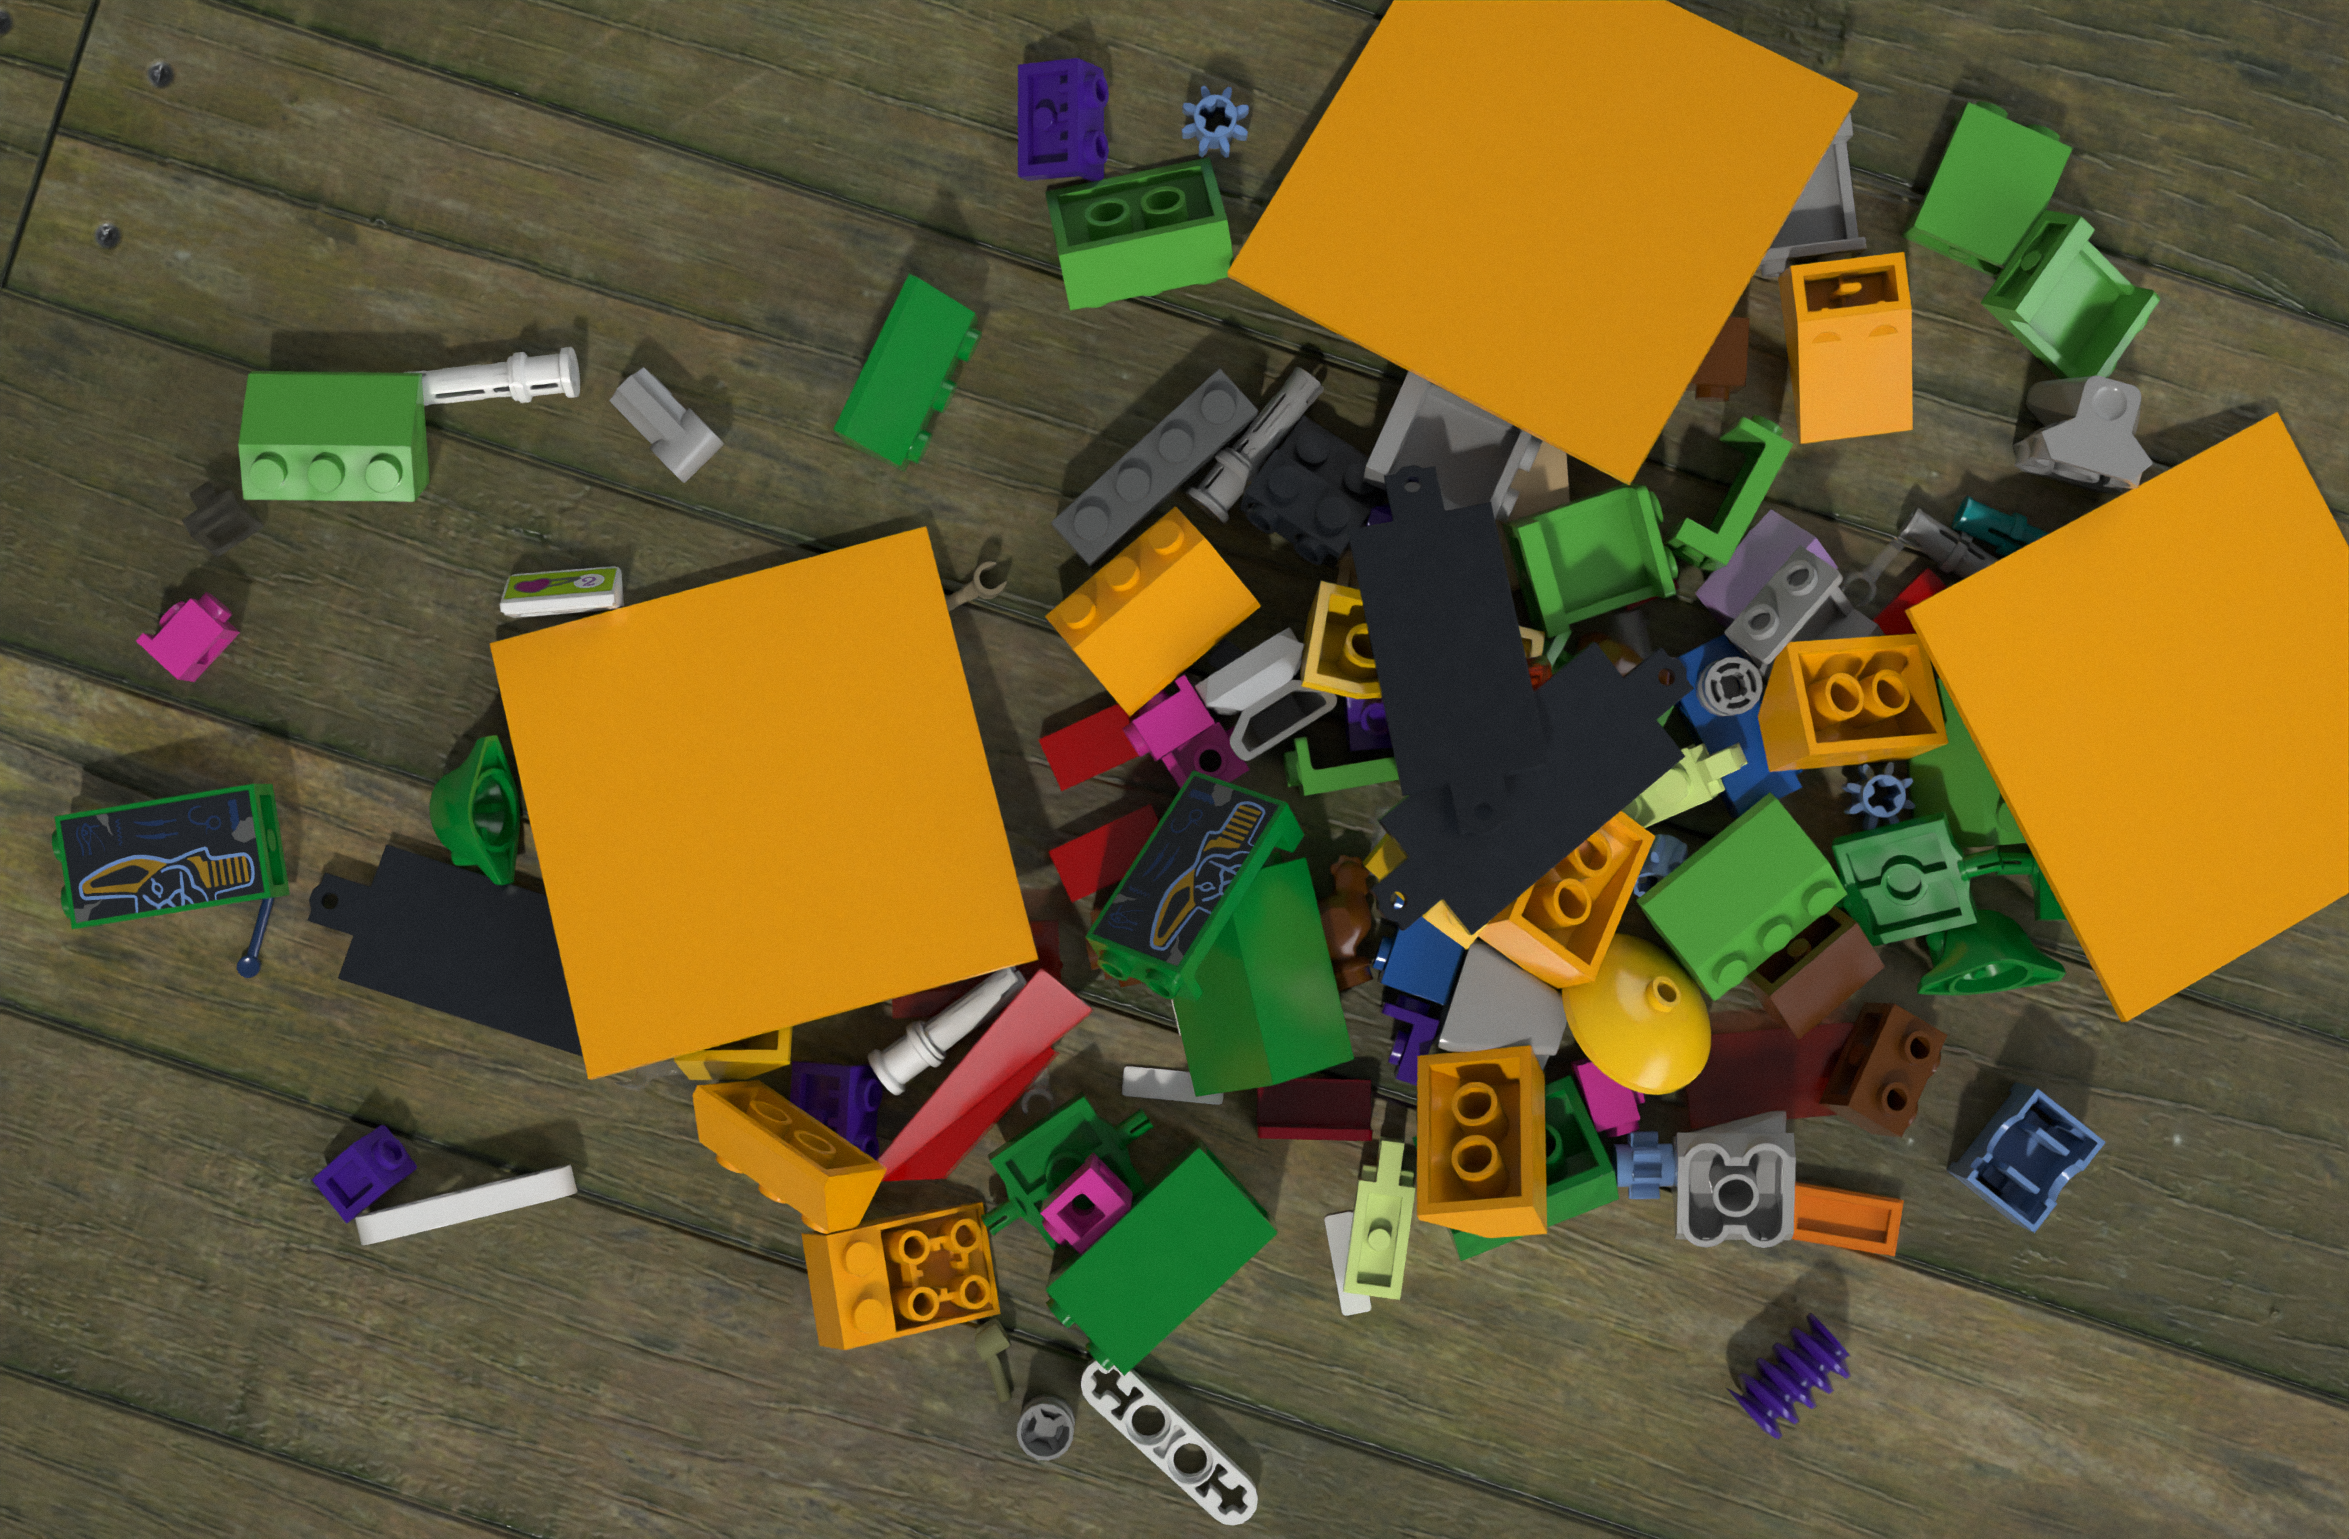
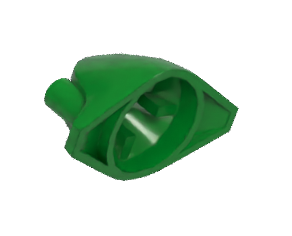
M497 735L479 738L466 761L459 768L444 775L436 783L429 803V815L436 836L451 851L452 861L455 865H478L494 884L506 885L514 882L520 831V808L516 785Z
M1978 909L1977 923L1948 929L1947 932L1931 933L1926 936L1933 969L1920 979L1916 987L1917 994L1961 996L1994 993L2061 981L2066 971L2061 963L2040 951L2032 943L2022 927L2012 918L1997 911Z

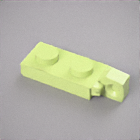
M1693 743L1680 749L1685 757L1621 811L1646 828L1713 799L1718 793L1726 790L1721 777L1741 769L1740 767L1748 764L1740 744L1736 743L1709 755L1704 743L1697 746Z
M1380 1136L1376 1165H1362L1361 1177H1358L1343 1292L1400 1300L1416 1189L1415 1185H1413L1414 1172L1401 1169L1405 1144L1402 1142L1403 1139Z

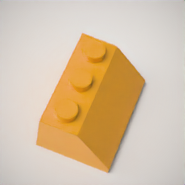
M1175 506L1045 617L1129 716H1132L1260 608L1261 605L1208 540Z
M1917 634L1789 642L1776 656L1758 713L1769 772L1902 761L1948 744L1931 661Z
M1531 1045L1417 1056V1217L1419 1220L1486 1238L1547 1234L1545 1077Z
M760 1080L697 1085L692 1097L699 1142L717 1154L715 1159L721 1166L730 1171L744 1173L759 1183L758 1190L760 1193L775 1202L789 1204L802 1214V1222L815 1231L831 1234L835 1231L858 1228L887 1170L885 1166Z

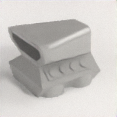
M2086 376L2040 381L2029 388L2026 405L2045 427L2030 433V436L2012 445L2016 454L2015 467L2023 472L2097 493L2117 495L2122 493L2123 488H2138L2142 472L2150 467L2153 462L2133 436L2136 434L2140 419L2141 393L2137 387L2102 376Z
M1290 627L1271 637L1195 686L1194 690L1207 710L1227 716L1240 714L1230 737V745L1236 756L1243 761H1249L1282 742L1332 710L1337 703L1335 694L1302 687L1301 680H1292L1301 666V652L1304 644L1298 641Z
M1475 939L1470 947L1464 951L1446 1006L1441 1005L1437 1018L1439 1024L1432 1043L1438 1045V1048L1453 1052H1472L1531 1045L1543 1071L1549 1055L1557 1053L1567 1023L1562 1001V988L1554 989L1521 968L1487 942Z
M1770 1111L1689 1133L1677 1132V1135L1671 1138L1675 1161L1674 1184L1671 1186L1674 1203L1675 1239L1688 1240L1696 1246L1705 1248L1716 1246L1724 1240H1746L1753 1246L1767 1248L1773 1247L1783 1240L1792 1239L1794 1234L1796 1155L1794 1133H1786V1111Z

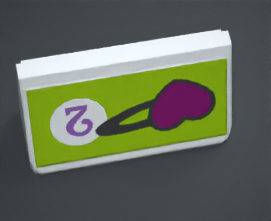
M616 566L514 574L507 579L500 602V609L504 615L513 618L619 609L624 607L622 574L620 568Z

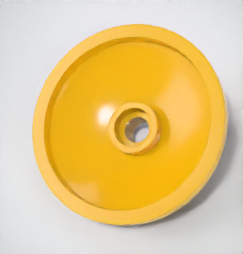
M1614 933L1595 981L1562 988L1564 1012L1574 1038L1592 1063L1618 1084L1640 1093L1653 1095L1668 1094L1689 1084L1703 1070L1711 1047V1027L1705 1002L1697 985L1674 957L1660 947L1633 935Z

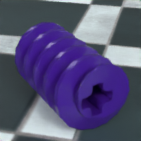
M1811 1312L1806 1316L1812 1332L1811 1335L1793 1327L1789 1331V1335L1795 1349L1791 1350L1776 1342L1772 1346L1778 1362L1776 1365L1759 1357L1755 1360V1365L1760 1375L1759 1380L1742 1372L1738 1375V1380L1743 1394L1739 1395L1726 1388L1755 1423L1766 1434L1778 1440L1783 1436L1776 1420L1779 1416L1795 1425L1800 1421L1794 1407L1796 1401L1810 1409H1814L1817 1406L1811 1391L1812 1387L1815 1386L1831 1394L1834 1391L1828 1376L1831 1371L1845 1379L1851 1377L1845 1361L1848 1356H1851Z

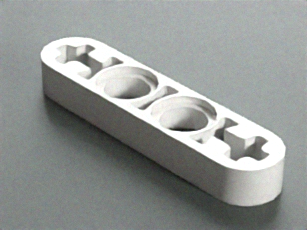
M571 1164L376 1210L355 1217L361 1245H368L555 1200L577 1193Z
M1094 1358L1088 1362L1083 1370L1081 1388L1083 1396L1090 1405L1216 1520L1223 1524L1234 1526L1242 1524L1252 1517L1257 1508V1490L1255 1483L1244 1470L1134 1369H1131L1124 1376L1115 1365L1107 1371ZM1098 1369L1104 1374L1109 1373L1112 1369L1118 1371L1119 1375L1116 1384L1127 1396L1130 1395L1134 1386L1142 1392L1129 1401L1123 1415L1120 1416L1113 1410L1121 1405V1400L1112 1391L1106 1390L1101 1395L1094 1391L1097 1379L1093 1373ZM1153 1405L1162 1411L1165 1417V1424L1161 1431L1150 1436L1142 1435L1136 1431L1132 1423V1416L1139 1407ZM1188 1443L1197 1444L1202 1447L1207 1456L1203 1469L1193 1474L1180 1471L1174 1463V1454L1177 1449ZM1218 1463L1225 1468L1218 1473V1480L1231 1490L1238 1485L1245 1488L1242 1492V1500L1245 1505L1239 1509L1233 1504L1226 1509L1220 1507L1222 1494L1211 1482L1208 1484L1205 1492H1202L1197 1487L1210 1478Z

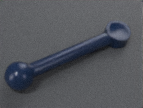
M274 898L262 899L247 955L242 957L237 963V971L244 978L254 977L261 970V962L258 959Z

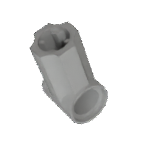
M644 367L635 374L630 375L617 388L615 394L609 400L652 444L649 447L651 451L683 483L693 476L725 444L690 408L686 410L672 396V393Z

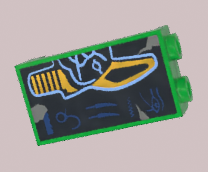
M1193 770L1085 936L1099 957L1097 961L1098 966L1118 980L1127 981L1129 977L1142 981L1153 992L1166 999L1172 1000L1178 995L1197 1002L1203 991L1195 980V972L1273 848L1277 847L1293 853L1304 836L1288 803Z
M248 784L54 816L56 829L52 834V848L56 859L62 863L65 882L61 889V905L64 914L71 921L72 929L103 926L123 921L290 895L273 784Z

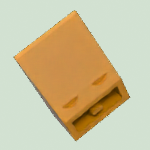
M1899 252L1794 265L1786 269L1778 277L1799 444L1913 430L1912 308L1905 253Z
M983 1202L864 1220L860 1222L858 1228L835 1231L831 1234H824L818 1231L801 1233L819 1346L848 1350L1001 1314L987 1227L981 1219V1215L984 1214Z

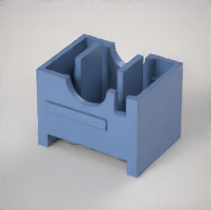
M2015 1082L2009 1089L2011 1094L1959 1161L1957 1163L1952 1162L1946 1171L2012 1223L2035 1233L2057 1205V1197L2065 1184L2075 1174L2084 1171L2106 1142L2038 1088ZM2035 1104L2038 1109L2053 1119L2051 1123L2053 1126L2048 1125L2038 1117V1114L2029 1110L2031 1105ZM1978 1175L1999 1190L2001 1195H1995L1977 1181Z

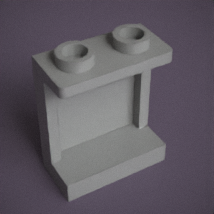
M1851 113L1847 115L1757 270H1761L1762 278L1779 277L1786 269L1794 265L1856 258L1867 249L1865 237H1858L1846 143L1853 136Z
M1409 371L1367 462L1363 481L1386 491L1384 476L1396 474L1402 467L1410 465L1422 468L1435 466L1445 511L1491 502L1495 521L1497 519L1507 523L1520 491L1511 488V484L1519 468L1527 472L1530 471L1543 440ZM1409 482L1404 488L1408 492H1416L1421 486L1416 482Z
M1801 545L1724 632L1744 659L1757 668L1766 686L1776 656L1789 642L1885 636L1878 624L1853 608L1838 587L1843 580L1839 571Z

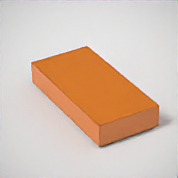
M1795 1181L1794 1234L1792 1239L1895 1256L1904 1200Z

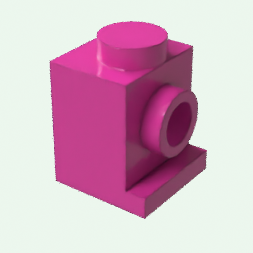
M205 592L199 600L190 598L187 603L184 601L176 603L161 618L159 626L162 630L157 635L143 633L136 642L177 680L195 682L240 632L227 621L232 616V612L212 594Z
M1185 675L1173 683L1178 693L1169 697L1166 690L1162 689L1138 710L1141 715L1140 717L1122 728L1140 757L1149 752L1156 762L1215 724Z
M1217 722L1161 758L1180 789L1193 770L1228 783L1250 770L1246 763L1239 759L1231 748L1230 737L1235 726L1225 731L1221 724ZM1206 750H1214L1221 757V766L1214 772L1204 771L1200 767L1199 757Z
M1588 1057L1570 1062L1580 1097L1596 1132L1605 1130L1607 1137L1610 1138L1640 1129L1638 1123L1640 1115L1637 1105L1645 1103L1643 1093L1618 1084L1599 1070Z
M1093 1152L1085 1159L1083 1165L1043 1200L1040 1213L1044 1217L1042 1224L1048 1234L1058 1244L1066 1246L1070 1243L1081 1254L1131 1209L1133 1192ZM1085 1194L1094 1205L1090 1209L1082 1210L1075 1206L1073 1199L1077 1195Z

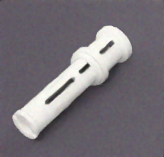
M572 347L561 348L560 354L528 357L525 352L514 353L513 356H509L507 362L404 372L422 373L424 406L511 396L515 401L527 403L532 401L533 396L565 393L568 398L579 397L580 393L579 366Z
M1015 966L996 971L926 1023L922 1020L910 1023L906 1026L907 1033L882 1052L875 1049L869 1053V1063L879 1080L891 1093L900 1095L905 1091L906 1082L931 1065L935 1068L944 1063L947 1049L1009 1005L1027 984L1021 972L1018 970L1014 973V970H1016Z

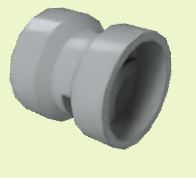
M1739 657L1723 658L1706 665L1699 673L1695 684L1696 696L1701 706L1711 714L1720 717L1742 714L1752 709L1759 701L1762 692V678L1757 668L1748 660Z
M1042 1394L1033 1397L1027 1402L1020 1413L1017 1425V1438L1024 1452L1036 1460L1045 1461L1059 1458L1064 1454L1073 1441L1075 1416L1072 1408L1066 1400L1052 1394Z

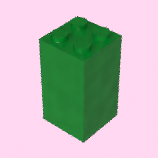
M1281 852L1271 853L1195 972V980L1203 991L1198 1001L1193 1002L1178 995L1172 999L1196 1097L1272 1086L1354 1060L1306 857L1283 862Z
M1199 1137L1146 1185L1147 1188L1136 1194L1132 1198L1131 1209L1083 1253L1079 1254L1075 1250L1049 1274L1045 1289L1050 1298L1046 1302L1047 1307L1067 1328H1070L1074 1323L1079 1326L1087 1335L1086 1337L1089 1341L1085 1344L1086 1349L1107 1371L1115 1365L1125 1376L1278 1234L1275 1219Z

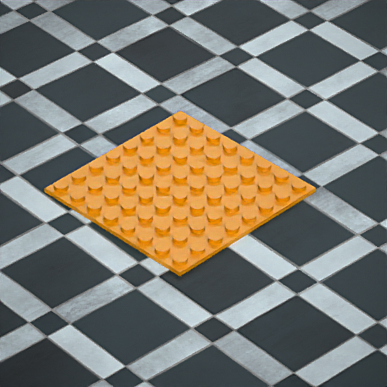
M1394 0L1232 263L1227 275L1248 288L1630 486L1852 109L1859 93L1667 0Z
M2278 412L2269 415L2140 484L2138 488L2123 493L1905 610L2121 1022L2131 1020L2349 893V546Z
M926 526L489 643L589 1080L1039 960Z

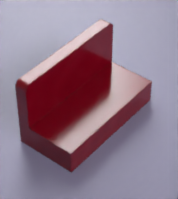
M1298 1077L1276 1085L1257 1088L1256 1134L1260 1139L1372 1141L1373 1129L1370 1126L1371 1079Z

